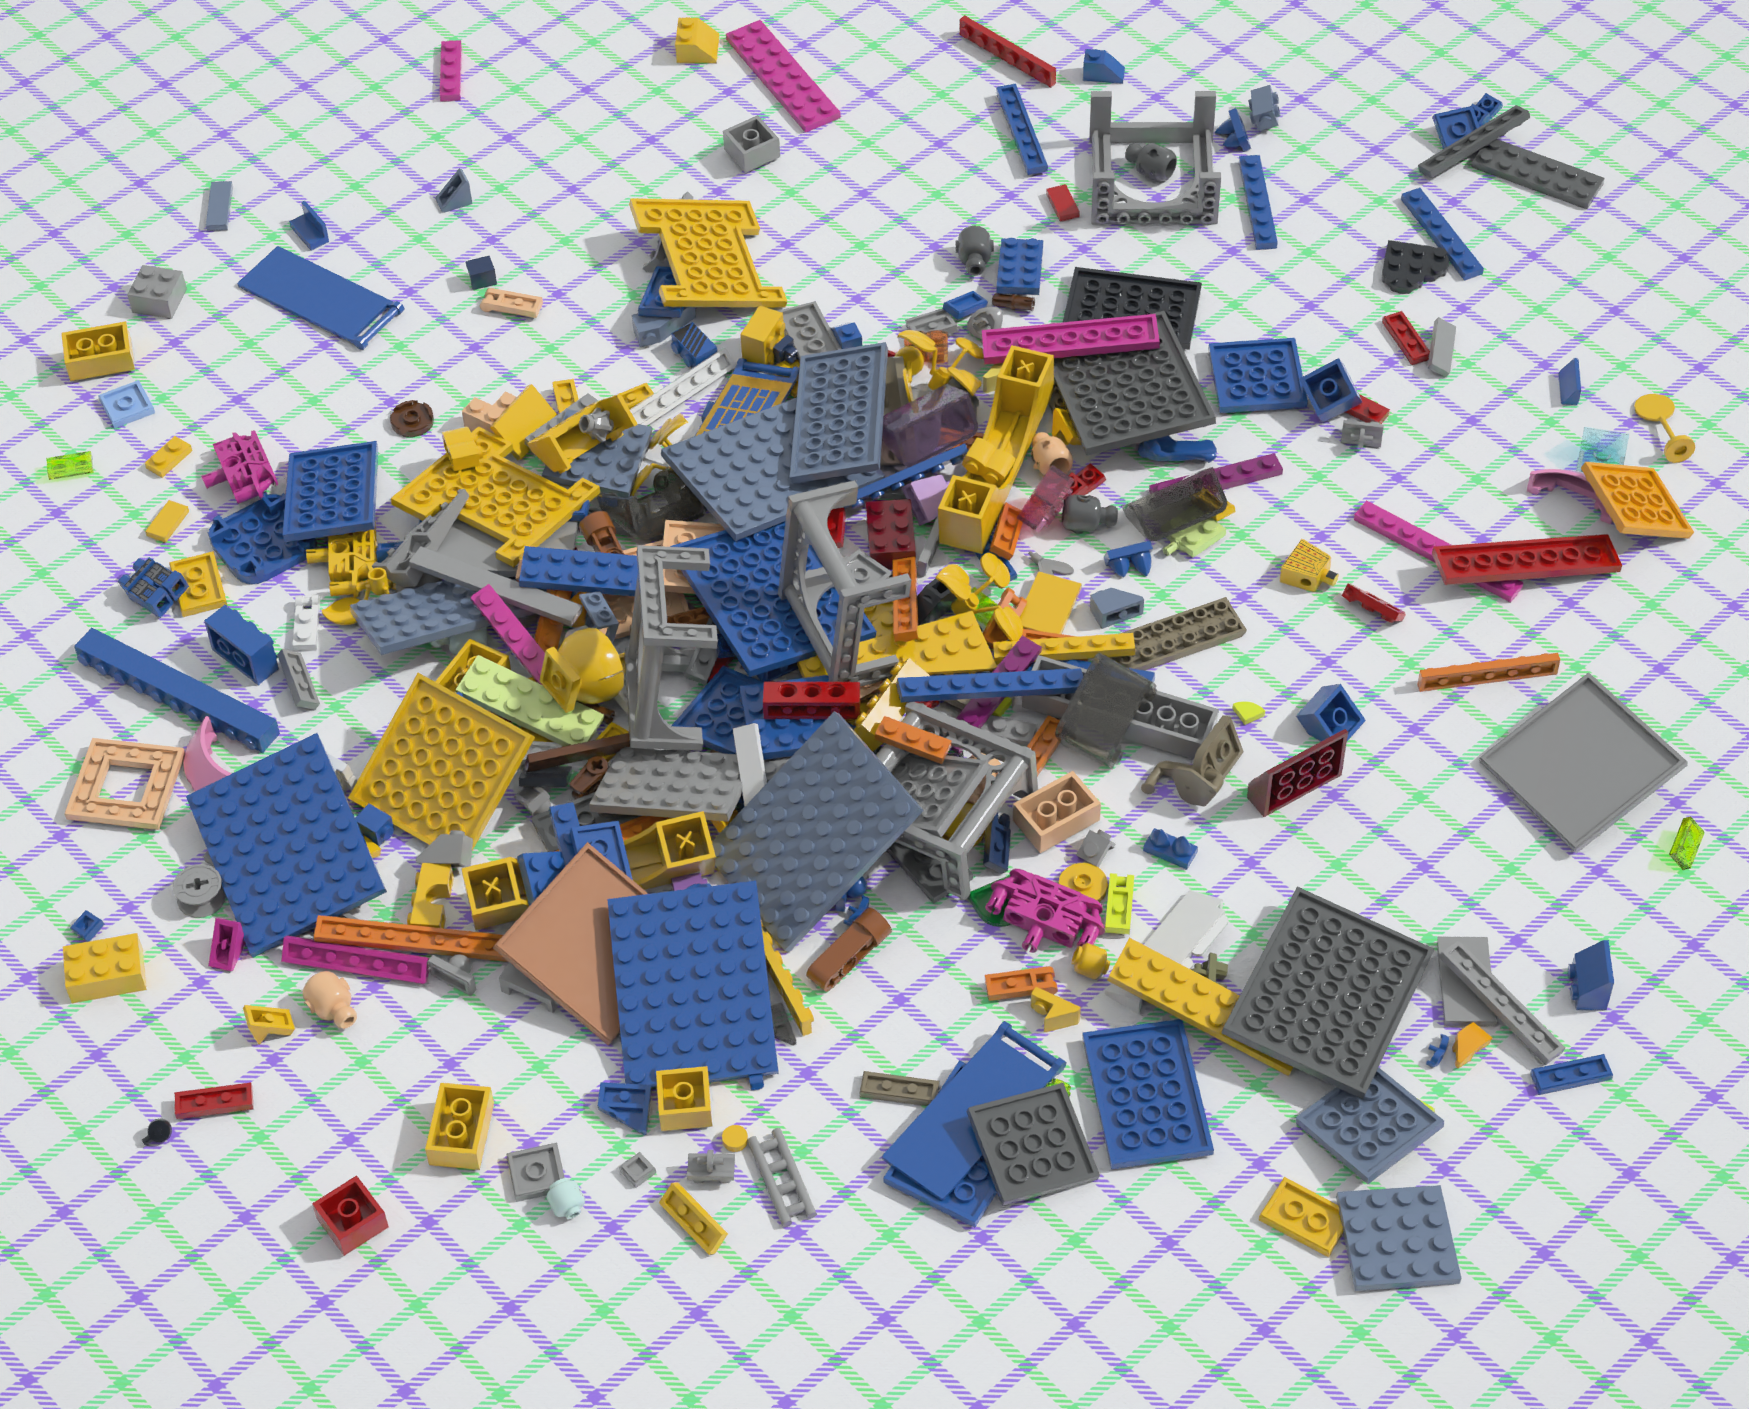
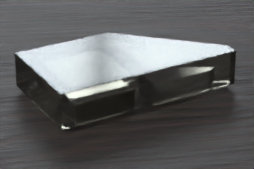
M783 1004L772 1005L775 1038L792 1046L797 1045Z

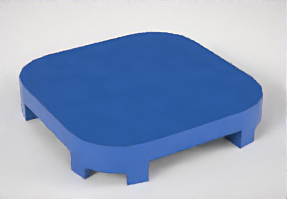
M267 491L263 492V498L225 518L217 515L212 519L213 524L208 532L211 546L235 578L242 583L260 584L307 560V549H317L316 538L284 542L283 523L286 498L284 493L282 495L267 494Z

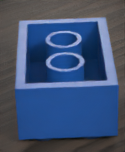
M223 605L204 620L212 650L257 685H260L279 669L277 663L278 656L274 651L273 639L267 633L263 634L253 622H247L243 619L237 610H232L228 606Z

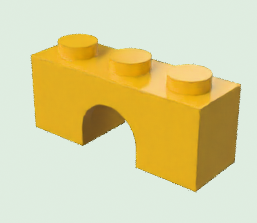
M422 863L421 870L416 873L415 877L417 890L412 893L411 906L413 910L412 913H408L407 925L435 928L445 927L446 916L444 906L432 904L431 902L438 898H450L454 881L451 864Z

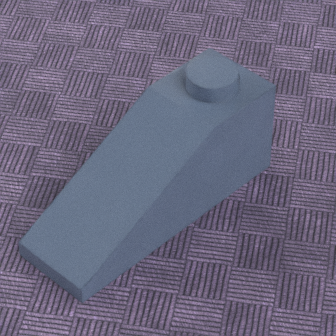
M684 307L681 318L638 316V313L633 314V331L639 347L660 343L671 336L672 332L696 318L695 307Z

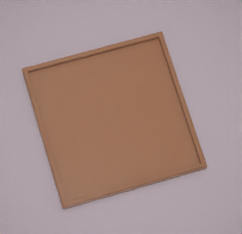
M587 842L494 945L493 949L609 1046L620 1033L607 899L648 893Z

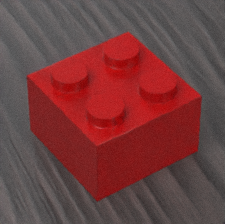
M357 1175L312 1203L316 1219L344 1256L389 1227L384 1210Z

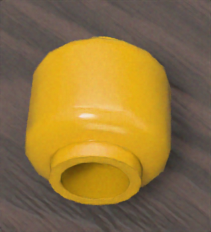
M1085 943L1076 948L1071 964L1074 965L1076 973L1091 979H1097L1101 974L1105 975L1107 973L1110 961L1107 960V951L1105 949Z

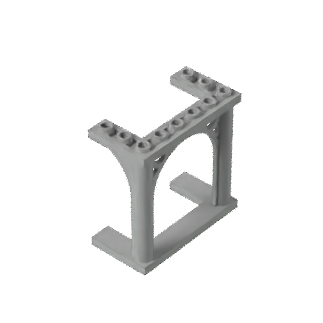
M1091 91L1089 143H1092L1093 168L1091 224H1218L1221 172H1213L1212 155L1216 91H1195L1193 122H1111L1112 91ZM1111 143H1193L1194 182L1187 192L1170 201L1153 203L1133 199L1122 193L1114 183L1115 175L1114 172H1111ZM1183 201H1190V202H1192V203H1182V202H1183Z
M854 480L788 496L778 595L781 600L788 599L829 676L828 682H860V686L886 680L887 678L890 679L892 677L890 671L899 662L896 655L857 664L864 608L909 597L912 580L907 573L863 585L857 584L832 539L827 526V519L832 509L856 504L858 485ZM809 544L812 545L821 561L822 568L806 571ZM835 587L839 594V604L832 647L818 620L816 608L821 596L828 589Z
M637 545L638 575L629 647H625L624 653L630 748L702 751V728L669 726L659 713L657 700L661 671L685 672L695 651L679 650L672 647L717 649L716 625L667 623L663 569L709 571V549Z
M908 702L905 705L906 716L901 722L952 740L951 746L968 751L978 760L989 762L995 758L1003 762L996 766L989 764L990 769L986 773V784L983 793L949 841L912 825L895 841L941 861L944 889L948 893L966 900L971 893L967 854L1001 806L1012 794L1022 799L1038 790L1035 751L1026 746L1015 744L1007 738L991 734L985 729L974 727L963 720H957L944 712L928 708L922 703ZM885 743L876 756L891 772L896 764L910 752ZM992 773H998L996 777L992 775Z

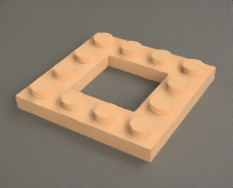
M92 738L65 811L66 819L159 830L184 759V748ZM110 765L152 769L141 802L98 798Z

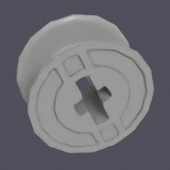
M194 864L184 868L177 874L173 881V892L177 898L179 909L185 915L193 918H204L214 914L222 907L226 894L221 884L222 879L219 872L212 866Z

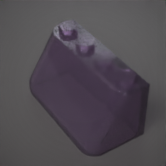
M945 384L884 415L882 441L896 458L908 467L930 459L973 437L978 430V422L969 393Z

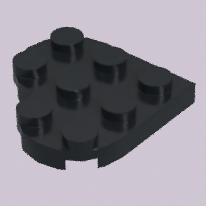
M1388 240L1382 270V282L1390 286L1392 292L1409 294L1411 290L1418 287L1421 288L1424 282H1434L1435 278L1447 274L1449 268L1447 251L1441 247L1436 248Z

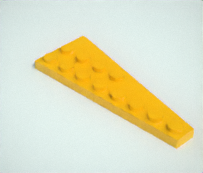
M973 611L919 625L918 639L908 642H895L893 633L862 641L859 643L857 664L896 655L902 664L910 658L929 675H953V673L964 672L976 674V672L982 671L993 673L997 668ZM818 655L797 662L802 678L828 675Z

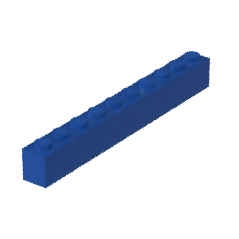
M92 627L74 645L77 659L84 666L89 665L100 674H107L113 677L118 683L126 684L136 692L144 693L154 701L162 702L170 706L172 710L188 715L193 721L203 722L205 717L208 716L213 731L218 730L229 739L242 742L251 750L255 749L264 753L280 734L276 719Z

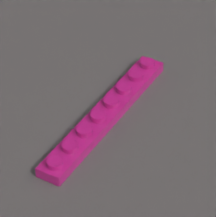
M1367 500L1354 514V520L1434 563L1436 562L1432 555L1433 546L1451 545ZM1506 580L1474 584L1511 603L1522 590L1524 582L1520 580Z

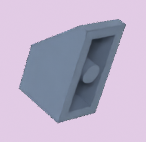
M1108 588L1090 595V611L1101 629L1142 615L1144 611V598L1115 588Z

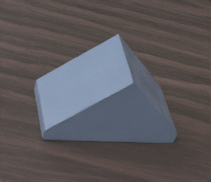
M460 168L435 198L441 211L444 213L473 204L469 181Z

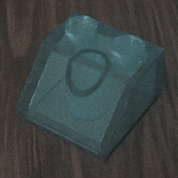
M1584 427L1576 471L1583 472L1581 467L1585 462L1624 465L1629 434Z

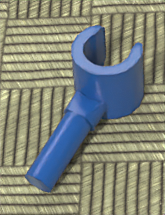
M763 1074L749 1076L751 1091L764 1087Z

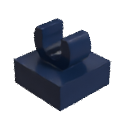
M788 334L773 347L774 361L777 364L784 360L789 364H793L797 360V357L794 356L798 353L797 349L793 347L794 339Z

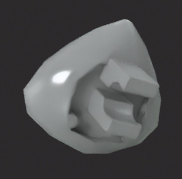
M998 307L978 309L967 322V330L973 336L982 340V330L1002 328V310Z

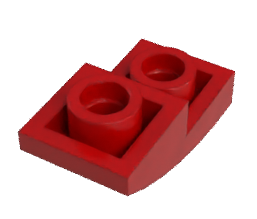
M1089 463L1078 474L1070 473L1056 485V488L1066 497L1074 494L1086 495L1104 483L1106 477Z

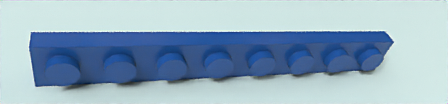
M1081 668L897 678L896 681L900 702L1084 693L1086 690Z

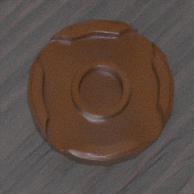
M409 400L398 404L390 415L392 429L403 437L421 436L428 432L434 423L432 408L425 402L423 404L418 403V400Z

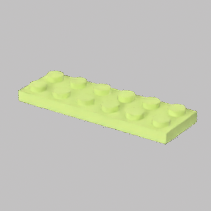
M479 655L455 690V693L461 692L464 698L562 746L590 741L604 718V714L578 702H575L574 710L566 713L543 685Z

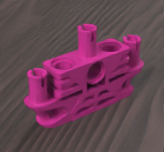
M255 430L251 431V436H239L234 432L232 433L233 437L214 443L213 447L222 468L202 475L207 489L228 481L237 503L240 504L257 496L261 499L264 497L263 492L271 484L275 487L279 485Z
M1016 868L1010 871L1009 878L995 881L991 885L993 893L985 906L986 910L991 913L994 907L993 914L997 915L1001 912L1006 898L1009 899L1003 920L1029 931L1022 943V947L1026 951L1031 944L1032 947L1029 952L1035 953L1042 937L1072 948L1080 929H1083L1084 932L1077 943V947L1085 943L1094 945L1098 935L1105 933L1104 925L1099 916L1103 911L1101 903L1078 891Z

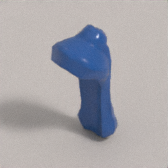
M1168 435L1141 442L1138 446V452L1141 457L1155 461L1198 459L1210 463L1217 457V448L1213 441L1208 439L1202 441H1176Z

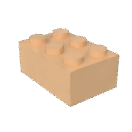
M1074 771L1013 803L1014 823L1040 853L1100 820V801Z

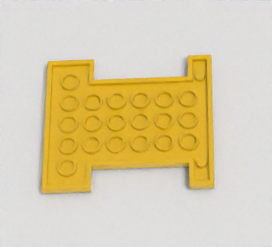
M630 198L629 207L638 233L659 234L677 284L660 286L659 294L664 307H759V305L772 308L786 307L787 298L782 287L761 285L743 235H759L760 231L750 201Z
M478 426L472 432H475L477 445H480L483 458L479 459L480 466L453 471L448 455L445 453L391 497V505L423 521L429 515L433 517L442 510L441 505L444 502L451 503L457 496L459 489H465L469 494V498L457 519L504 542L505 544L495 551L496 559L515 567L519 560H523L525 546L538 547L572 518L574 511H580L585 501L589 500L590 502L600 494V486L581 478L572 487L566 489L504 458L513 451V443Z

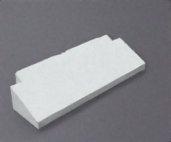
M1189 890L1144 945L1191 969L1193 967L1191 957L1193 955L1197 957L1202 956L1228 924V917L1225 916V910L1222 909L1223 899ZM1113 983L1105 990L1106 996L1139 1015L1143 999Z

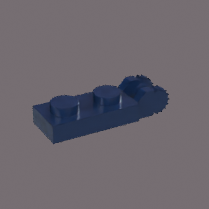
M997 812L986 827L983 865L1000 874L1007 872L1009 865L1011 829L1010 816L1006 813L1000 815L998 819Z

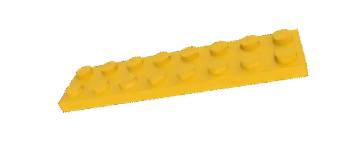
M1129 937L1107 981L1289 1076L1293 1069L1292 1066L1222 1034L1223 1027L1240 995Z

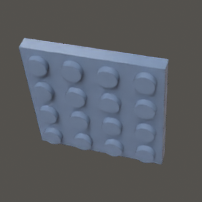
M567 409L562 421L578 411ZM638 424L622 431L624 434L622 437L614 441L609 438L575 458L570 463L571 468L561 474L558 471L553 472L545 465L542 477L554 483L573 486L581 478H584L600 486V493L629 499L652 435V427Z
M1379 1067L1364 1099L1336 1087L1296 1116V1124L1367 1184L1371 1183L1444 1127V1120Z
M1441 1185L1337 1192L1336 1200L1339 1206L1340 1220L1343 1225V1234L1355 1291L1460 1284L1462 1278Z

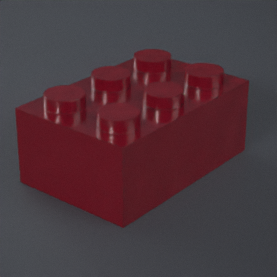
M911 499L866 502L869 557L888 570H893V560L916 558Z

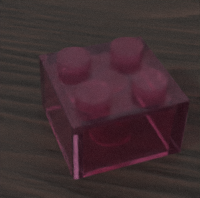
M1052 465L1018 514L1017 519L1038 533L1044 526L1048 528L1055 518L1053 514L1057 516L1063 508L1062 500L1065 501L1073 492L1070 487L1074 479Z

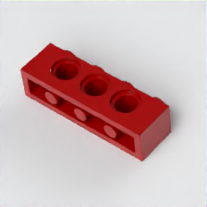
M764 682V719H828L834 711L839 713L843 719H857L860 715V682Z

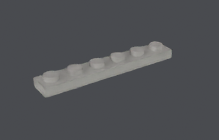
M1459 940L1441 952L1439 958L1545 1065L1563 1053L1566 1047Z

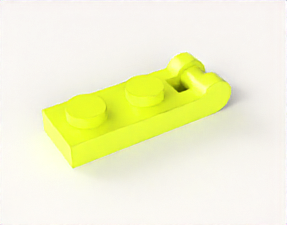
M1110 873L1105 933L1130 935L1134 875L1127 874V877L1117 876L1116 873Z

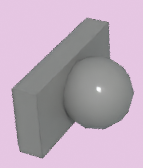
M524 787L514 795L518 803L528 809L533 816L548 811L551 806L550 795L541 787Z
M461 954L454 955L446 962L432 955L428 960L431 976L469 996H472L477 990L474 976L469 974L471 962L466 956Z

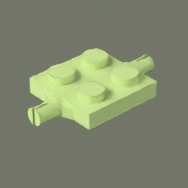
M1194 506L1162 528V535L1171 542L1162 549L1163 553L1169 556L1174 551L1180 550L1194 558L1226 536V528Z

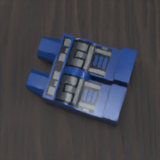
M150 557L147 560L138 558L133 564L135 573L131 577L127 574L123 575L118 580V583L130 600L138 603L159 618L174 604L172 599L177 601L189 587L181 573L167 569ZM179 584L178 590L173 592L172 588L174 585ZM161 600L164 601V605L158 609L156 605Z

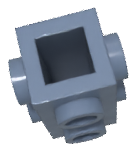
M1271 85L1251 90V99L1248 102L1252 111L1249 112L1252 124H1256L1258 131L1278 126V117L1281 114L1278 106L1279 97L1277 92L1272 91Z

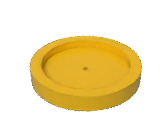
M1076 863L1070 865L1059 877V884L1078 891L1098 902H1101L1106 896L1108 889L1107 877L1099 867L1093 864Z

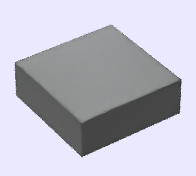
M638 1152L619 1166L620 1172L635 1188L656 1174V1168L641 1152Z

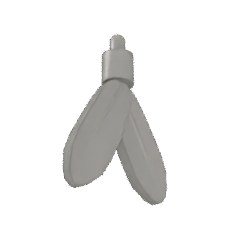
M1029 551L1028 553L1031 556V560L1038 565L1039 572L1053 576V572L1061 575L1074 573L1073 567L1067 563L1044 559L1037 552Z

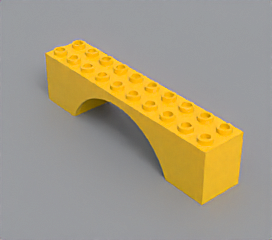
M1011 345L997 376L993 404L983 439L993 444L997 449L1008 452L1016 461L1001 487L989 484L981 475L968 471L962 477L952 476L938 507L939 543L983 554L1054 392V355Z
M704 811L655 822L643 832L624 840L632 879L644 890L671 884V878L699 872L701 876L713 874L715 871L716 856ZM507 857L461 868L475 930L517 921L529 908L516 858Z

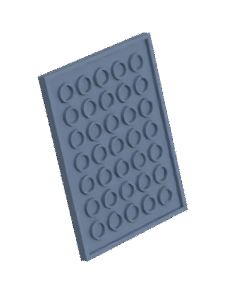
M797 398L661 449L662 458L735 541L786 521L788 496L854 480L858 485V489L885 478V474L881 470L792 484L790 480V466Z
M834 711L712 841L716 856L715 866L730 884L748 881L757 882L762 924L783 950L790 952L924 810L843 717Z

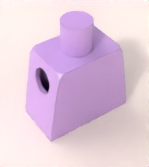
M942 475L917 480L901 487L906 499H911L912 511L919 526L932 521L938 516L939 504L950 480L945 482Z

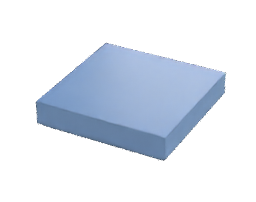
M139 380L98 395L99 401L114 429L155 414L154 407Z

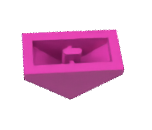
M215 918L208 966L228 971L234 970L246 944L240 922Z

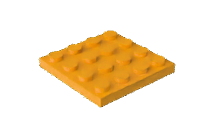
M1585 462L1582 465L1581 470L1586 476V480L1591 484L1596 496L1602 502L1607 514L1610 515L1616 525V529L1620 533L1690 539L1693 535V529L1654 468Z

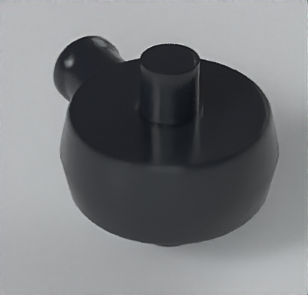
M162 1118L151 1121L148 1126V1135L142 1139L144 1145L148 1146L152 1141L159 1143L167 1141L172 1134L171 1124Z

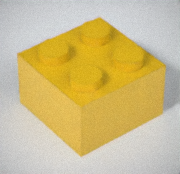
M759 305L740 334L742 359H746L747 362L767 365L775 363L773 347L785 337V323L782 312Z
M708 1067L656 1071L661 1131L712 1127Z

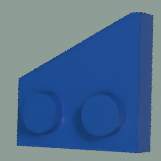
M600 1082L598 1110L635 1131L647 1135L652 1086Z

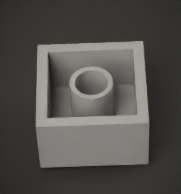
M758 115L723 130L724 150L745 173L780 157L779 138Z
M142 265L127 294L132 313L172 319L187 290L183 272Z

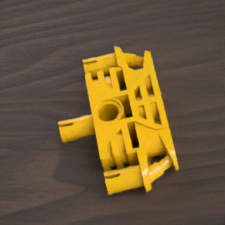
M376 521L375 529L346 533L344 535L328 536V548L306 550L308 564L328 562L331 597L353 594L354 598L359 596V592L366 589L365 585L369 584L368 572L373 569L372 565L377 562Z

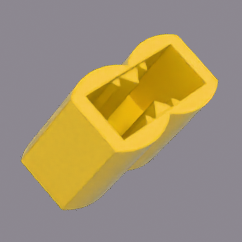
M468 426L442 432L443 446L453 471L480 466L479 459L483 458L480 445H477L475 432H470Z
M977 437L965 455L962 466L970 473L981 475L989 484L1001 487L1016 459L1008 452L997 449L990 442Z

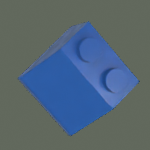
M1341 684L1322 686L1296 715L1306 732L1320 742L1344 729L1348 731V741L1366 721Z
M1602 940L1575 953L1572 964H1568V978L1573 980V985L1570 987L1571 1000H1575L1576 1010H1607L1614 985L1609 940Z

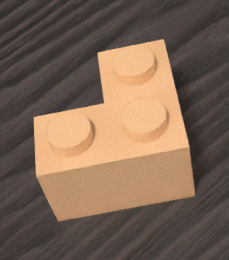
M505 391L493 405L474 397L462 410L464 427L468 426L470 432H472L479 426L494 434L489 427L517 397Z

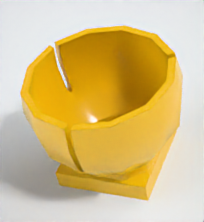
M585 628L577 630L566 637L558 651L554 647L546 650L539 681L567 713L574 710L576 701L585 704H597L616 697L624 686V672H622L623 667L618 652L609 638L597 628Z

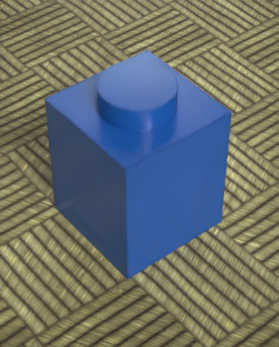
M368 804L355 817L361 833L377 846L388 840L394 832L392 817L371 804Z

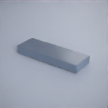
M232 181L211 182L206 219L207 231L228 230L233 190Z

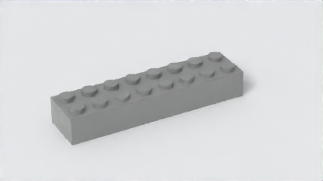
M1038 655L1031 671L1075 669L1080 667ZM1081 668L1086 684L1084 693L1022 696L1023 708L1194 759L1198 748L1217 724L1219 713L1217 708Z

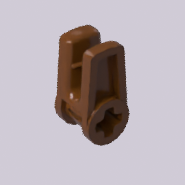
M595 756L589 759L570 782V788L573 790L571 795L575 800L596 792L608 770V763L605 758Z

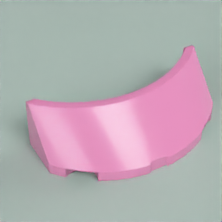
M1566 469L1531 471L1527 492L1537 495L1543 488H1548L1547 491L1552 492L1555 486L1559 485L1597 500L1594 508L1601 510L1600 520L1608 524L1612 523L1613 520L1607 514L1605 507L1596 496L1591 484L1586 480L1584 473Z
M208 716L205 717L191 738L184 755V771L194 791L232 774L216 764L210 756L212 754L211 744L218 741Z

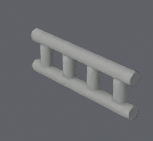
M775 1128L771 1132L774 1137L773 1139L759 1143L757 1137L752 1136L747 1139V1142L783 1227H788L792 1224L790 1216L805 1211L807 1218L811 1219L817 1213L781 1128ZM778 1148L782 1159L768 1164L764 1152ZM787 1169L791 1181L776 1185L772 1174ZM796 1190L800 1202L786 1207L781 1195Z

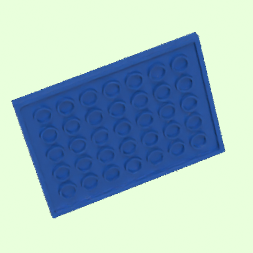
M786 521L736 541L726 530L670 546L709 549V571H681L749 677L817 656L788 599L781 600L778 595ZM809 544L806 571L822 568L821 561L812 545ZM835 587L828 589L821 596L816 608L818 620L832 647L839 604V594ZM865 613L863 614L860 642L876 638L877 631Z
M318 733L186 796L213 865L222 879L221 884L235 919L241 923L244 933L243 938L252 957L282 944L285 936L296 937L315 928L318 915L337 917L387 892Z
M748 881L607 899L625 1084L651 1085L652 1090L657 1089L656 1071L705 1066L708 1067L709 1083L749 1078L750 1075L763 1074V1076L779 1074L757 882Z

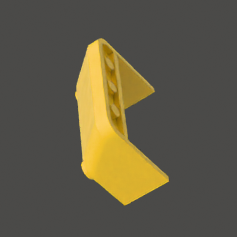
M618 393L588 405L527 444L530 450L553 472L558 471L561 474L571 468L570 463L575 458L601 443L597 438L594 440L589 434L581 432L579 421L583 415L593 413L596 408H600L602 412L605 410L609 411V419L613 421L614 428L606 435V440L611 438L612 441L624 435L622 431L638 424L622 395Z

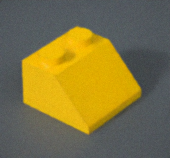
M678 18L675 41L677 63H717L719 33L699 18Z

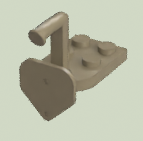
M1222 715L1198 748L1193 765L1172 761L1159 762L1141 785L1142 792L1146 794L1154 793V786L1162 775L1173 778L1177 791L1185 802L1192 805L1206 806L1219 792L1225 777L1244 752L1231 716Z

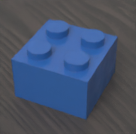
M1339 358L1299 378L1317 416L1323 423L1362 403L1361 397L1345 365Z

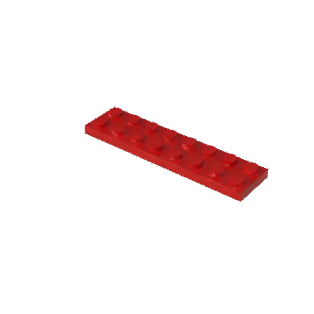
M1608 534L1433 546L1432 555L1445 585L1621 572L1623 566Z

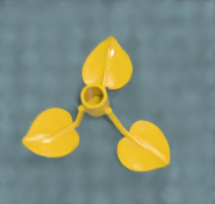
M905 330L898 334L897 338H903L923 351L933 352L932 367L929 372L933 376L928 383V387L931 390L944 391L952 377L963 385L972 396L981 387L982 383L976 376L968 371L955 368L966 353L977 359H984L983 348L973 341L958 337L955 343L963 350L952 366L948 367V369L944 367L935 369L938 350L934 347L936 343L931 338L915 330Z
M681 413L673 419L669 418L654 434L648 448L653 449L657 443L664 448L672 445L667 437L688 423V421ZM655 463L646 465L637 474L629 498L633 501L635 492L653 469L664 470L669 474H672L674 470L670 466L665 467Z
M986 553L981 557L980 564L982 570L990 578L973 593H971L969 577L960 566L956 564L948 565L937 574L935 579L942 582L957 597L951 604L955 615L973 611L974 615L976 613L994 611L995 621L1010 641H1018L1023 633L1021 619L1010 607L1002 609L1001 606L997 605L976 609L979 604V599L976 595L988 585L994 582L997 587L1002 589L1008 586L1010 582V574L1007 567L994 554Z
M373 568L368 572L369 584L365 585L364 600H368L370 591L380 596L390 594L389 590L391 588L396 590V584L387 578L385 569ZM354 597L342 598L321 611L324 617L335 624L351 625L357 623V621L351 614L350 605L356 604L360 600Z

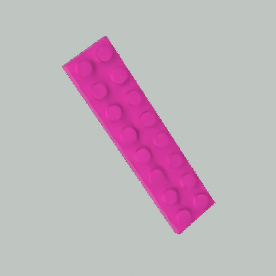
M761 20L726 33L728 43L805 133L841 118V112Z
M1156 314L982 330L984 365L1004 363L1011 345L1054 355V358L1160 348Z

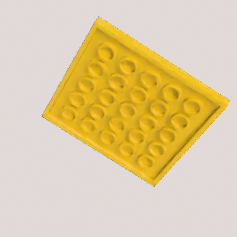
M417 673L348 799L364 808L368 804L373 805L390 815L395 826L429 845L441 834H450L452 830L463 831L466 836L473 838V851L535 737L426 676Z

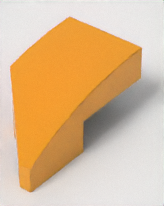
M1474 1022L1459 1031L1455 1037L1452 1051L1456 1054L1455 1066L1457 1068L1470 1062L1473 1055L1488 1046L1492 1040V1037Z

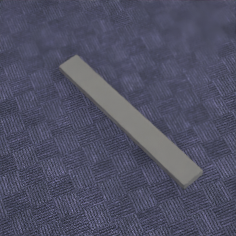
M420 546L409 561L411 568L476 592L490 584L504 602L571 627L583 611V607L580 604L536 588L519 587V582L422 546Z

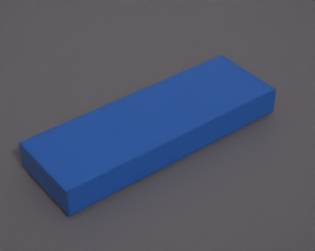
M1605 1054L1534 1068L1530 1072L1538 1095L1604 1082L1613 1078V1073Z

